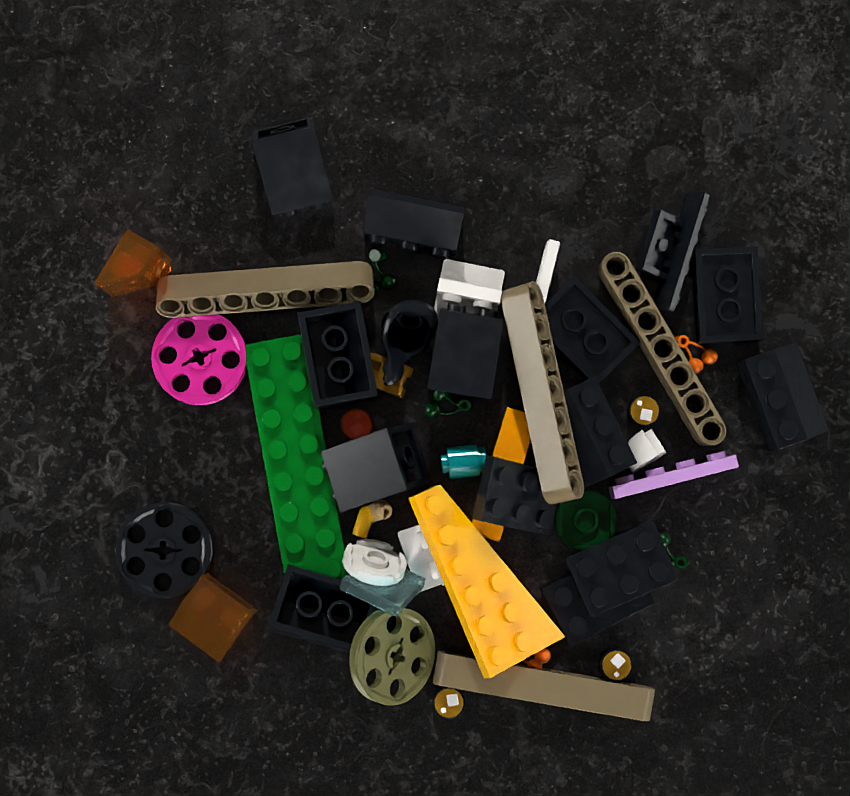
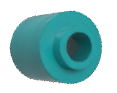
M467 445L446 448V454L441 455L442 473H448L449 479L480 476L486 459L485 447Z

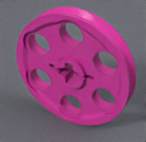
M219 314L171 319L158 333L152 348V368L157 381L172 397L190 405H209L225 399L240 385L247 369L245 342L241 334L228 319ZM184 322H191L195 325V333L190 338H182L178 334V328ZM216 324L225 326L227 330L226 336L219 341L212 340L209 336L210 329ZM167 347L174 348L177 352L176 360L171 364H164L160 360L161 351ZM199 350L202 354L208 353V356L204 358L205 364L201 366L197 362L191 363L196 358L195 352ZM228 352L237 353L240 357L237 367L232 369L224 367L222 363L224 355ZM185 375L189 377L190 386L186 391L177 392L174 390L173 381L177 376ZM212 377L220 379L222 384L220 391L213 395L206 393L204 389L205 382Z

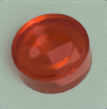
M358 408L347 411L341 420L343 433L352 440L370 434L373 427L370 415Z

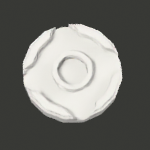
M375 539L357 540L355 545L348 544L342 560L344 569L352 577L375 586L397 584L403 579L407 562L401 552L398 555L393 551V546Z

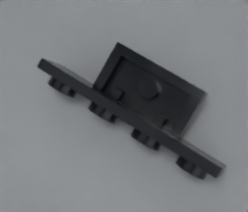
M706 191L688 192L679 218L663 210L653 211L636 270L660 280L653 300L659 312H673L680 300L681 287L689 270V261L693 248L698 241V232L702 219L708 208L707 203L710 194Z

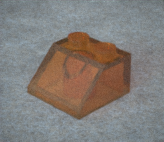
M127 229L94 285L112 297L157 285L159 279L168 276L171 270L169 263L172 259L161 248Z
M206 573L201 575L184 598L169 626L220 663L258 610Z

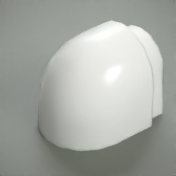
M652 429L645 433L641 430L628 442L637 461V464L629 467L632 473L641 470L666 454Z

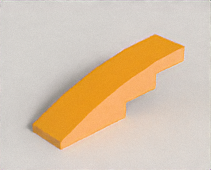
M509 407L506 408L492 453L493 457L524 464L531 440L525 412ZM472 519V524L483 537L497 542L500 541L504 526Z

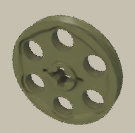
M399 606L384 607L368 616L360 625L353 638L349 656L351 677L358 691L367 699L388 706L405 703L417 695L426 684L434 665L435 640L428 622L419 613ZM394 615L396 626L391 632H388L387 621ZM417 626L419 635L416 641L412 643L410 632ZM373 637L374 648L370 653L366 654L365 643L368 638ZM392 652L396 654L394 660L390 657ZM419 657L420 668L413 674L411 670L412 663ZM375 669V681L368 686L366 682L367 674L370 670ZM398 679L399 689L396 694L391 695V683Z

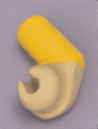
M377 500L363 505L359 510L352 534L367 539L371 523L388 519L392 515V506L385 500Z

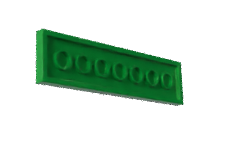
M302 335L246 344V365L284 574L287 565L290 564L351 582L350 574L344 569L342 563L345 546L338 508L332 496L333 488L330 478L325 473L322 465L323 457L321 451L327 448L320 410L314 407Z

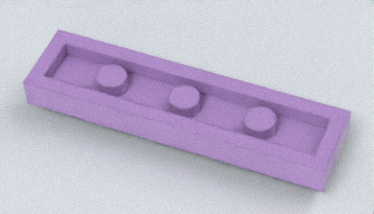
M725 451L706 455L707 462L695 464V460L690 459L675 463L676 470L665 472L663 466L645 471L646 477L634 480L633 474L616 478V485L610 486L608 489L611 499H617L739 467L736 455L726 456Z

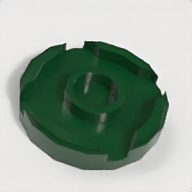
M584 489V494L581 498L558 504L554 525L557 535L564 544L574 550L581 551L613 537L616 532L618 518L614 505L606 496L596 490Z

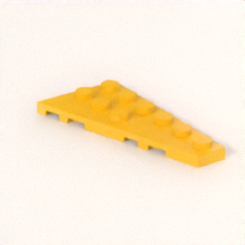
M441 485L433 486L408 498L484 679L494 677L565 637Z

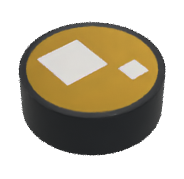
M637 396L628 405V417L637 426H650L660 416V405L652 396Z
M609 649L600 658V670L609 680H625L632 672V659L622 649Z
M441 687L433 697V707L440 717L454 719L463 712L465 699L459 689Z

